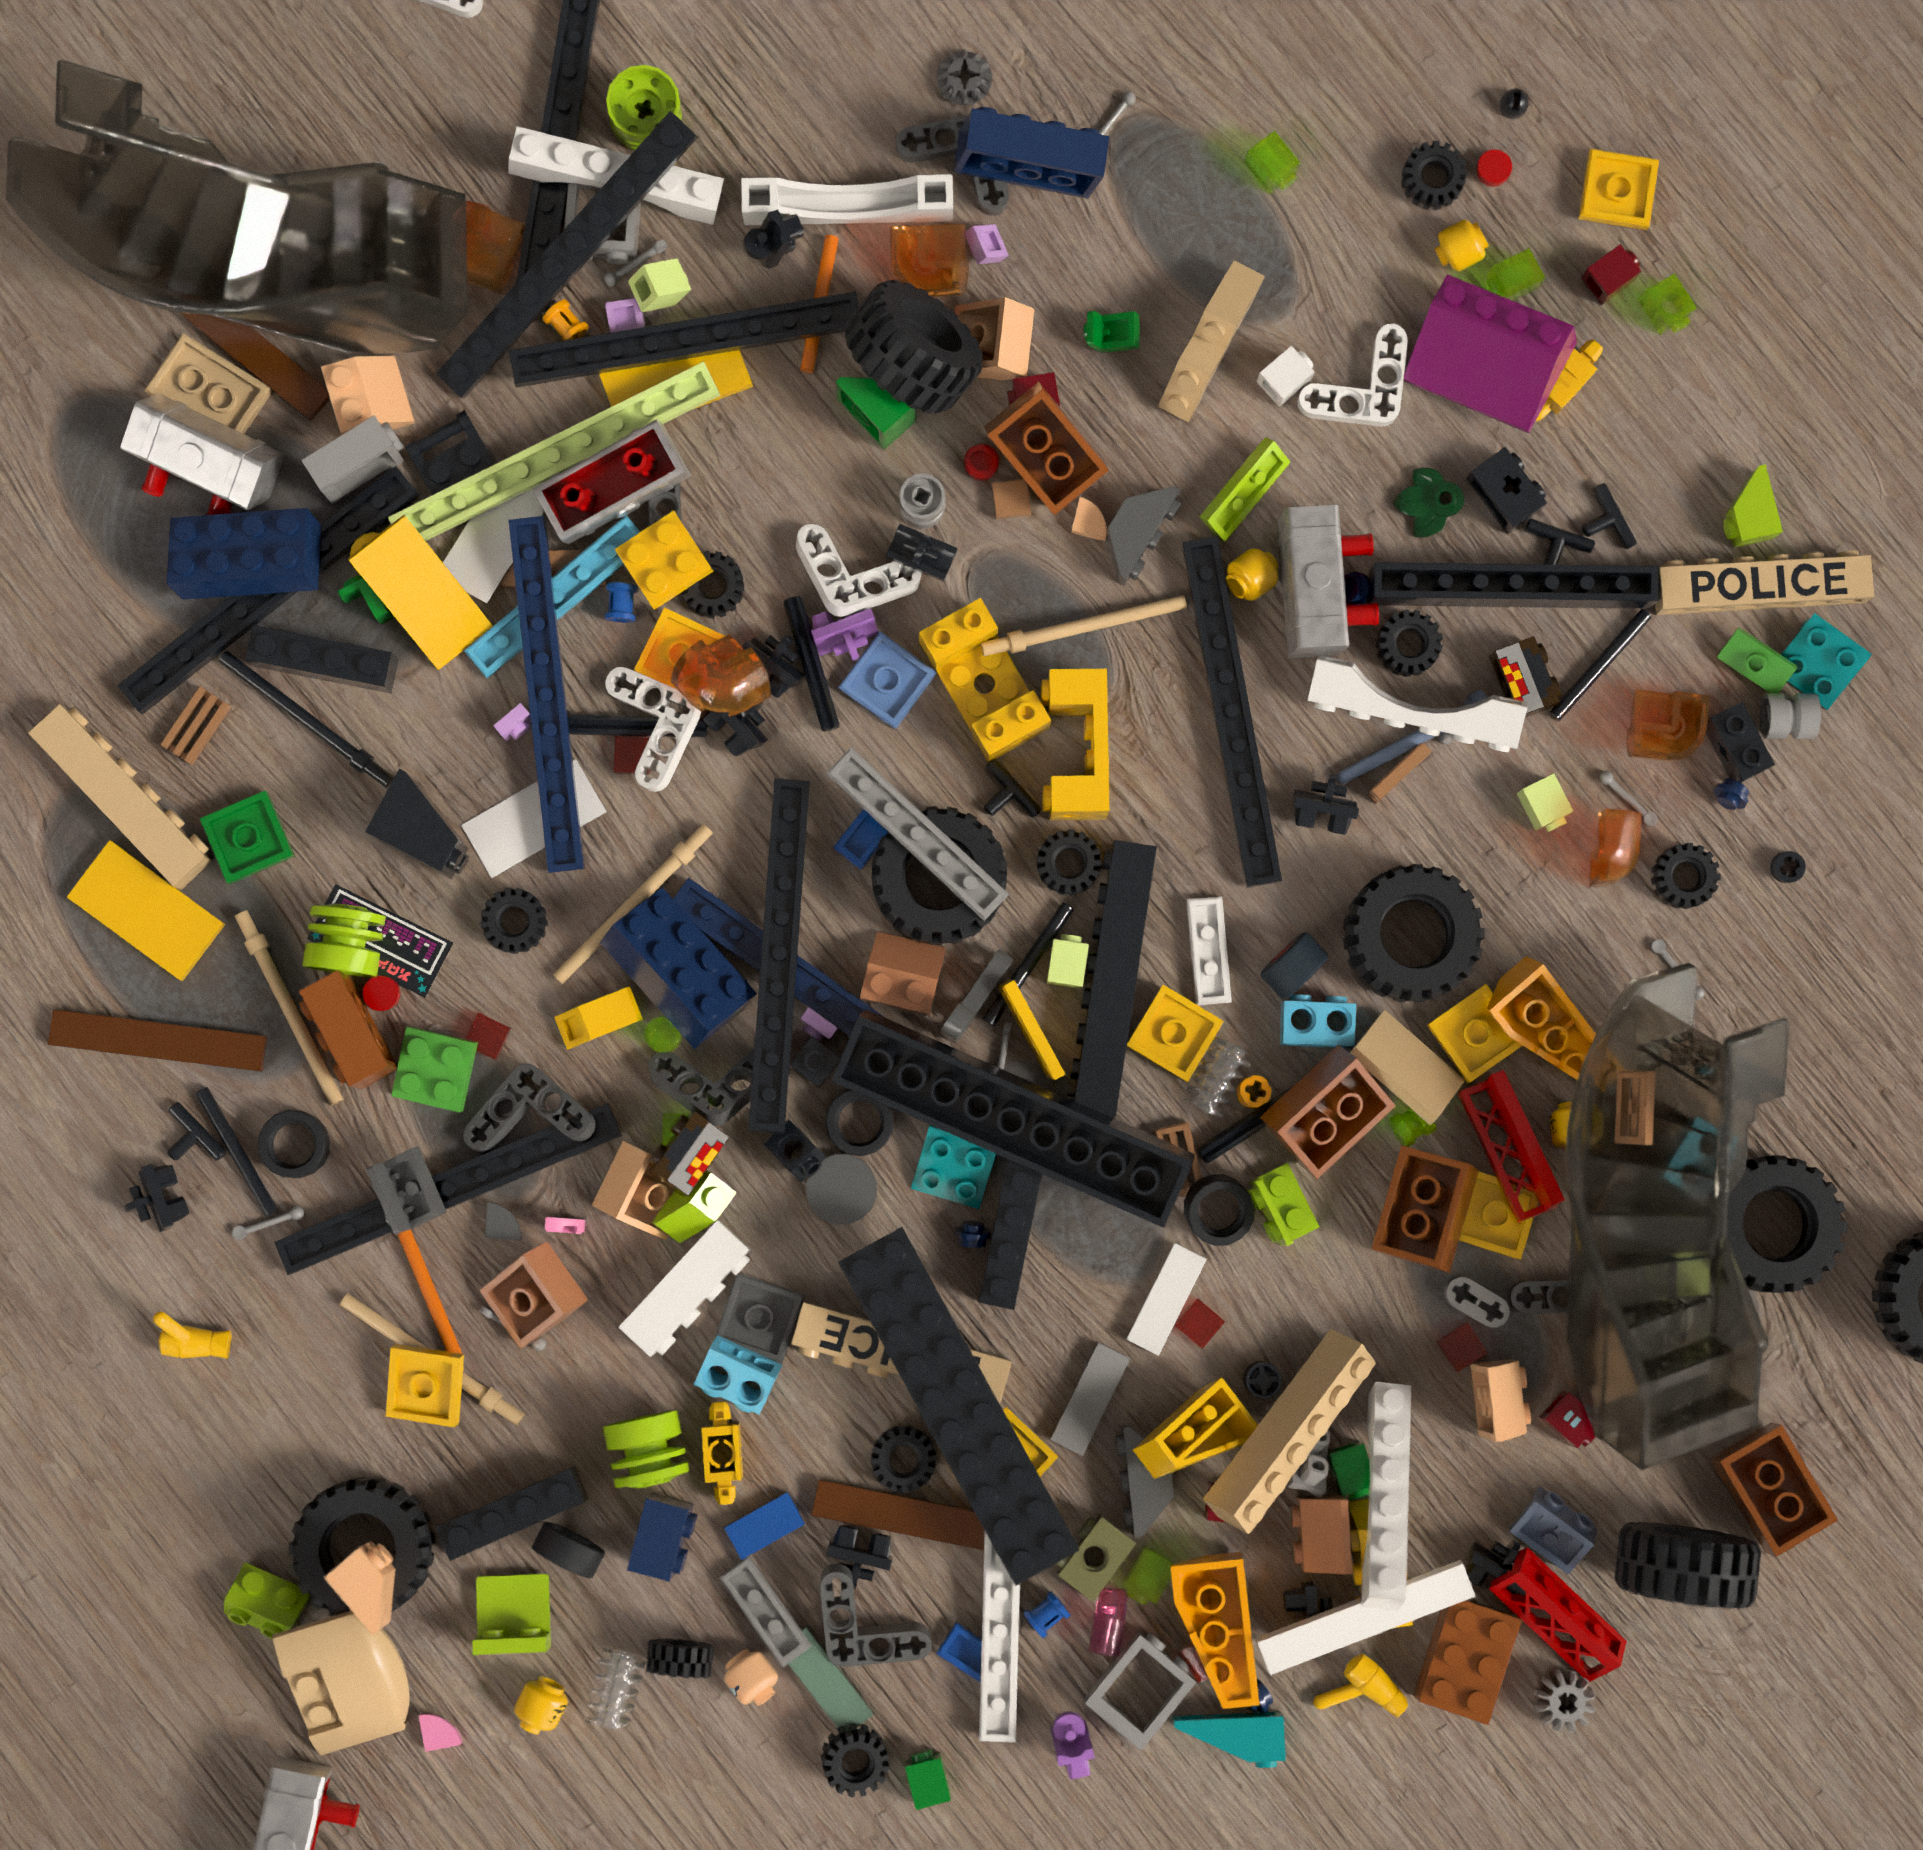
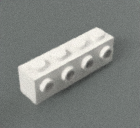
M717 1220L626 1318L619 1328L650 1357L656 1352L662 1356L675 1343L676 1339L672 1336L681 1325L687 1329L701 1314L697 1310L699 1305L706 1298L712 1302L726 1286L722 1283V1280L730 1272L736 1276L747 1265L750 1259L746 1254L751 1249L720 1220Z

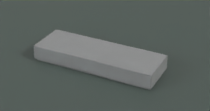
M1097 1342L1050 1440L1081 1456L1084 1455L1130 1358Z
M750 1556L720 1577L722 1583L781 1668H784L812 1647L810 1641Z

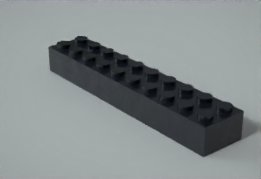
M867 1009L858 1016L832 1078V1082L1163 1228L1195 1157V1154Z
M903 1227L839 1261L838 1263L1014 1585H1019L1079 1551L1076 1541Z

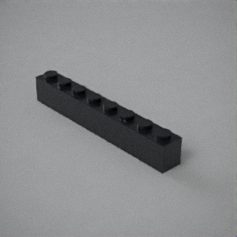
M1374 562L1369 570L1371 582L1369 604L1377 603L1378 605L1650 609L1659 601L1658 566Z
M1114 840L1112 848H1105L1102 869L1109 870L1107 883L1100 882L1097 904L1104 905L1102 918L1095 917L1092 931V939H1098L1096 953H1089L1086 973L1093 974L1091 988L1084 987L1081 1009H1087L1086 1022L1078 1024L1075 1044H1081L1082 1048L1080 1059L1073 1058L1070 1079L1076 1080L1075 1093H1068L1067 1098L1116 1119L1157 846Z

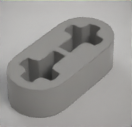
M1455 1277L1445 1285L1444 1297L1447 1303L1478 1323L1495 1328L1502 1326L1508 1320L1510 1313L1507 1302L1475 1281L1466 1277ZM1465 1283L1467 1285L1466 1292L1475 1297L1473 1303L1465 1299H1461L1457 1303L1455 1301L1456 1294L1452 1291L1453 1287H1461ZM1483 1302L1487 1305H1493L1497 1302L1499 1304L1497 1311L1501 1313L1500 1317H1492L1488 1321L1486 1319L1487 1312L1478 1307L1479 1303Z

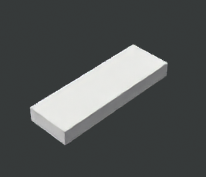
M1222 896L1187 899L1186 907L1195 1004L1202 1006L1232 1003Z
M1174 1243L1126 1339L1159 1356L1207 1259Z

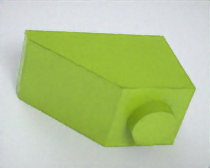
M1766 464L1758 466L1750 473L1725 514L1726 519L1723 520L1724 533L1728 540H1732L1733 548L1772 540L1783 532Z
M706 1170L688 1196H681L674 1191L652 1223L676 1242L682 1243L715 1223L736 1192Z

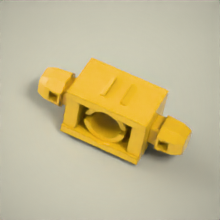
M1594 339L1586 341L1578 351L1573 349L1535 422L1542 420L1551 410L1558 415L1597 371L1593 364L1602 354L1603 347Z
M727 1401L711 1403L709 1420H713V1425L701 1428L705 1483L717 1482V1487H714V1494L718 1505L734 1503L736 1485H732V1481L743 1479L740 1423L728 1424V1419H731V1411ZM733 1435V1441L729 1438H724L723 1442L732 1449V1458L725 1463V1468L735 1461V1469L712 1471V1465L720 1468L722 1463L713 1456V1448L720 1442V1438L710 1443V1436Z

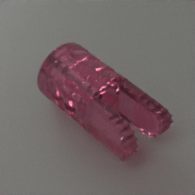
M1104 1588L1100 1592L1096 1612L1093 1617L1094 1622L1091 1628L1092 1633L1090 1634L1088 1651L1107 1656H1120L1128 1606V1593L1123 1588Z

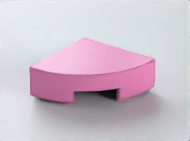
M546 1217L544 1230L547 1232L582 1234L585 1230V1220Z
M433 1713L419 1715L425 1752L457 1746L463 1743L458 1729L448 1720Z

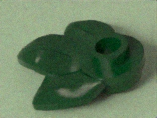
M1418 468L1413 470L1412 474L1414 486L1402 490L1393 501V505L1402 513L1415 517L1413 536L1425 538L1442 531L1447 518L1456 515L1462 509L1464 494L1455 483L1445 482L1441 474L1435 469ZM1444 493L1452 495V501L1447 505L1440 503V497Z

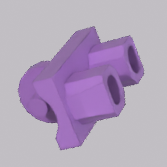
M871 608L848 615L846 618L833 622L830 612H822L812 617L814 630L811 632L820 656L833 651L835 656L849 652L852 661L859 659L856 649L869 644L867 638L879 633Z
M1075 1712L1061 1713L1055 1718L1053 1727H1050L1058 1765H1066L1069 1779L1089 1776L1088 1760L1095 1757L1086 1720L1082 1719Z

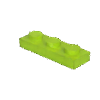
M1265 437L1199 516L1215 537L1218 536V539L1225 542L1290 464V460L1274 440Z

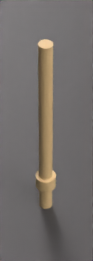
M1181 595L1024 633L1022 630L1007 633V637L980 643L983 656L1009 650L1011 653L1026 650V646L1187 609V602L1185 596Z
M703 823L684 843L680 841L671 850L673 854L553 973L555 978L563 984L601 946L600 941L611 926L649 898L682 864L686 866L696 856L694 852L713 832Z
M248 910L240 912L234 917L247 940L244 944L250 956H255L330 1106L343 1101L344 1099L267 950L270 946L264 934H259Z
M347 1293L340 1302V1306L394 1343L429 1349ZM463 1372L462 1389L478 1399L480 1401L479 1405L490 1413L495 1411L518 1426L525 1416L523 1412L502 1399L503 1394L493 1387L490 1389L486 1388Z

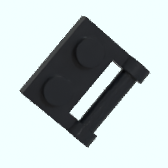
M465 410L457 413L456 419L416 441L410 439L403 443L432 495L495 465ZM463 430L465 431L468 439L425 461L422 453Z

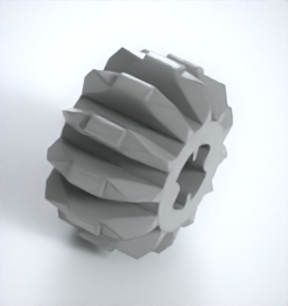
M1554 1670V1682L1543 1676L1541 1681L1547 1686L1545 1691L1536 1688L1533 1692L1536 1696L1543 1699L1533 1704L1536 1711H1544L1540 1721L1545 1725L1552 1722V1729L1556 1732L1562 1730L1564 1723L1569 1732H1575V1720L1583 1726L1588 1724V1720L1582 1716L1584 1711L1595 1713V1707L1586 1703L1596 1697L1595 1692L1585 1690L1589 1681L1584 1677L1576 1681L1577 1673L1573 1670H1569L1565 1678L1560 1670ZM1562 1694H1565L1571 1703L1567 1708L1563 1707L1558 1699Z

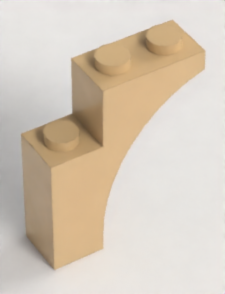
M1235 260L1233 261L1205 308L1191 340L1179 358L1160 400L1159 408L1189 423L1225 351L1253 303L1265 277L1264 275Z

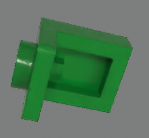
M1095 310L1088 311L1087 322L1083 327L1087 345L1100 353L1139 349L1140 315L1135 311L1101 315Z
M361 575L354 576L343 583L344 588L337 592L345 604L364 596L374 617L381 625L394 618L390 610Z

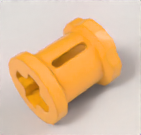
M566 299L555 303L542 318L546 324H551L562 337L561 341L582 338L589 329L587 323L580 322L569 309L570 303Z
M1253 1075L1239 1083L1236 1095L1238 1101L1243 1106L1255 1109L1269 1101L1272 1089L1265 1078ZM1257 1083L1259 1084L1258 1090L1263 1092V1095L1251 1101L1249 1100L1250 1094L1245 1092V1088Z

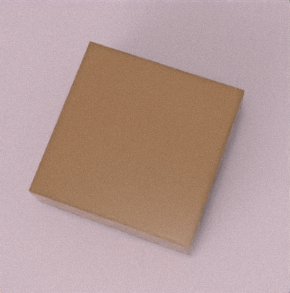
M1024 479L992 483L996 520L1031 516L1028 483Z

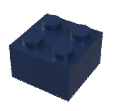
M651 1493L646 1498L627 1571L670 1582L675 1574L680 1575L684 1569L688 1549L682 1548L684 1539H690V1536L693 1535L698 1514L692 1513L693 1503L656 1493Z

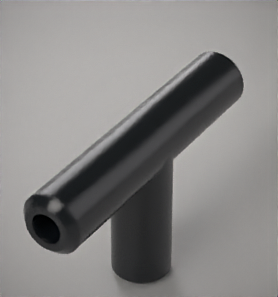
M1602 483L1596 486L1593 491L1605 514L1583 524L1582 531L1584 535L1590 537L1613 526L1624 549L1632 548L1637 544V541L1607 484Z
M1532 518L1528 520L1525 527L1526 532L1551 540L1543 564L1558 565L1564 545L1586 553H1591L1595 546V541Z
M997 759L991 760L986 765L987 771L1003 787L984 805V809L990 816H994L1012 799L1031 818H1034L1041 812V807Z
M180 1102L174 1103L169 1108V1113L187 1131L167 1150L168 1155L173 1160H179L196 1142L215 1161H219L225 1156L226 1150Z

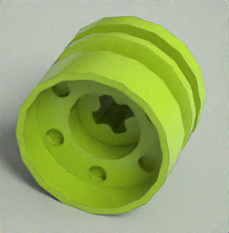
M648 65L631 66L620 72L609 85L606 102L611 129L618 141L630 150L635 151L670 111L682 121L678 88L672 78L659 68ZM647 108L651 109L652 116L646 115L644 120L640 119L639 112L644 113Z
M332 903L324 906H311L310 916L326 920L325 924H308V930L323 935L322 942L305 943L302 967L331 973L338 970L353 976L377 977L380 953L365 948L366 941L383 940V934L368 931V926H385L386 916L375 914L367 910V908Z
M677 1410L636 1417L602 1427L607 1450H624L625 1453L624 1458L610 1464L611 1470L628 1468L629 1472L628 1474L613 1478L615 1488L631 1487L638 1489L669 1482L678 1475L690 1471L688 1462L671 1463L670 1459L686 1453L685 1447H668L667 1440L682 1433Z

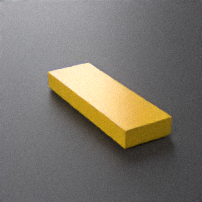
M1009 979L1001 983L998 989L1046 1077L1056 1080L1065 1075L1015 980Z

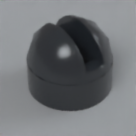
M1517 88L1506 91L1499 104L1501 113L1509 119L1522 117L1529 105L1528 96L1523 90ZM1514 96L1519 97L1518 110L1512 109Z

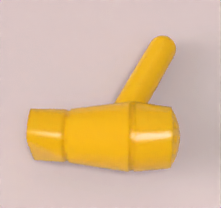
M159 1311L154 1314L153 1322L162 1329L158 1340L161 1355L175 1358L208 1356L229 1358L232 1339L231 1330L213 1332L212 1330L187 1325L182 1326L165 1312Z
M1364 1653L1354 1656L1345 1667L1344 1676L1350 1684L1317 1695L1313 1699L1314 1707L1322 1710L1364 1694L1396 1718L1408 1707L1407 1697L1397 1688V1685L1380 1665Z

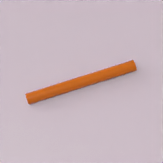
M825 235L814 298L825 297L829 294L839 240L837 236ZM820 336L806 338L800 371L814 373Z
M412 1230L397 1234L445 1350L447 1352L463 1354Z

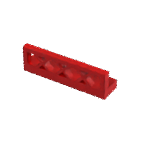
M1502 1070L1494 1073L1485 1082L1460 1091L1458 1096L1517 1222L1521 1223L1553 1210L1565 1201L1564 1196L1505 1071ZM1486 1090L1492 1102L1489 1114L1477 1110L1470 1096ZM1495 1110L1499 1118L1494 1117ZM1481 1119L1486 1120L1485 1125H1483ZM1491 1123L1504 1128L1507 1134L1504 1146L1490 1140L1487 1132ZM1510 1143H1511V1145H1512L1514 1151L1511 1150V1149H1509ZM1496 1151L1501 1153L1500 1158H1498ZM1506 1155L1519 1160L1523 1168L1519 1179L1505 1173L1502 1165ZM1525 1176L1527 1177L1529 1183L1524 1181ZM1511 1183L1516 1185L1515 1191L1513 1190ZM1521 1188L1533 1192L1540 1206L1524 1212L1518 1200Z
M1528 1547L1518 1552L1511 1571L1491 1581L1489 1589L1582 1677L1586 1678L1589 1683L1621 1667L1627 1641ZM1516 1582L1526 1592V1596L1513 1594L1506 1587ZM1531 1608L1545 1610L1551 1616V1619L1537 1617L1531 1612ZM1556 1631L1571 1634L1576 1639V1643L1561 1640L1556 1635ZM1581 1655L1595 1657L1600 1664L1591 1668L1581 1659Z

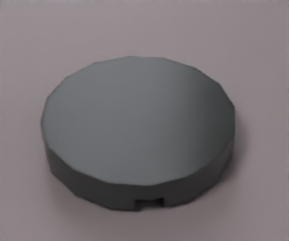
M834 1154L825 1158L821 1162L820 1169L813 1176L809 1177L806 1182V1197L811 1209L822 1220L834 1225H849L861 1220L872 1209L877 1197V1182L872 1170L861 1159L849 1154Z

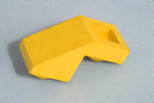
M630 986L554 1017L567 1050L643 1020Z

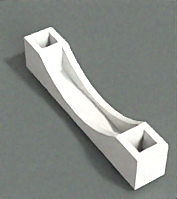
M516 126L509 156L508 174L540 182L577 183L602 188L630 155ZM672 166L643 200L660 206L679 217L713 225L724 178Z
M952 174L916 175L895 181L861 185L809 184L781 178H741L744 225H762L768 212L777 209L782 218L797 214L801 224L953 222Z
M1323 655L1317 658L1307 700L1315 702L1314 707L1320 710L1335 712L1336 707L1350 710L1349 715L1355 718L1370 720L1372 715L1385 718L1384 724L1393 727L1404 728L1405 723L1419 726L1418 731L1428 735L1439 736L1441 731L1454 734L1453 739L1463 743L1474 744L1475 739L1489 742V748L1502 752H1509L1510 747L1518 748L1528 707V702L1498 695H1491L1479 702L1454 708L1437 709L1416 706L1398 700L1379 689L1365 677L1355 663Z
M1375 1382L1368 1393L1367 1433L1370 1455V1495L1367 1539L1362 1571L1361 1607L1398 1611L1406 1601L1411 1385Z

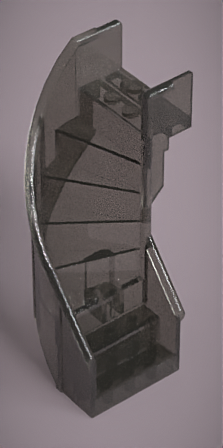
M59 60L57 62L55 123L58 127L88 135L82 152L80 154L19 136L12 137L8 142L5 190L7 202L22 221L50 249L72 267L98 284L129 299L170 311L209 315L348 353L352 351L389 354L437 350L468 313L466 194L389 171V168L384 163L370 162L273 175L228 162L211 140L159 125L158 118L142 114L141 83L66 60Z
M1685 963L1634 978L1617 998L1598 1029L1583 1062L1574 1090L1567 1126L1566 1173L1571 1206L1566 1323L1567 1344L1570 1347L1574 1375L1582 1403L1594 1430V1436L1606 1442L1641 1471L1756 1426L1758 1423L1762 1353L1766 1351L1769 1343L1728 1240L1727 1222L1729 1194L1746 1172L1748 1127L1750 1123L1755 1122L1756 1105L1785 1096L1789 1020L1784 1017L1727 1036L1722 1045L1719 1041L1694 1028L1697 968L1691 963ZM1617 1070L1655 1072L1652 1145L1615 1143ZM1632 1078L1630 1088V1100H1632ZM1629 1114V1136H1630V1130H1631V1115Z

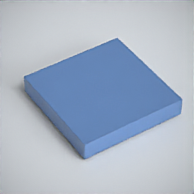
M880 631L838 688L896 730L937 675V672Z

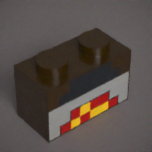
M1534 636L1497 649L1489 656L1504 697L1528 702L1525 718L1550 709L1560 702L1558 698L1561 695L1559 683L1555 676L1550 677L1545 665L1548 663L1546 650L1542 643L1537 644Z
M695 1111L689 1112L687 1116L681 1114L670 1129V1132L674 1134L666 1146L660 1143L648 1160L652 1163L648 1172L681 1196H688L730 1138V1136Z

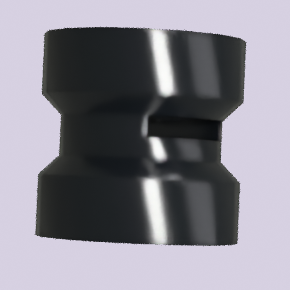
M1257 1361L1251 1363L1246 1368L1243 1374V1384L1250 1394L1258 1398L1267 1399L1278 1393L1281 1388L1282 1377L1279 1370L1272 1364Z

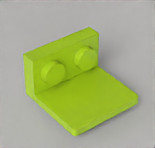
M1288 1163L1249 1181L1252 1189L1248 1190L1254 1203L1255 1210L1262 1209L1267 1219L1263 1223V1227L1272 1243L1278 1242L1280 1246H1289L1294 1243L1293 1240L1320 1227Z
M547 1573L492 1575L476 1578L477 1636L472 1640L473 1655L547 1652L551 1647L549 1575Z

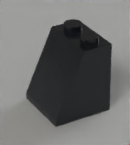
M399 769L365 832L377 841L452 879L455 873L460 874L465 868L469 859V855L466 854L468 847L418 782L408 773Z

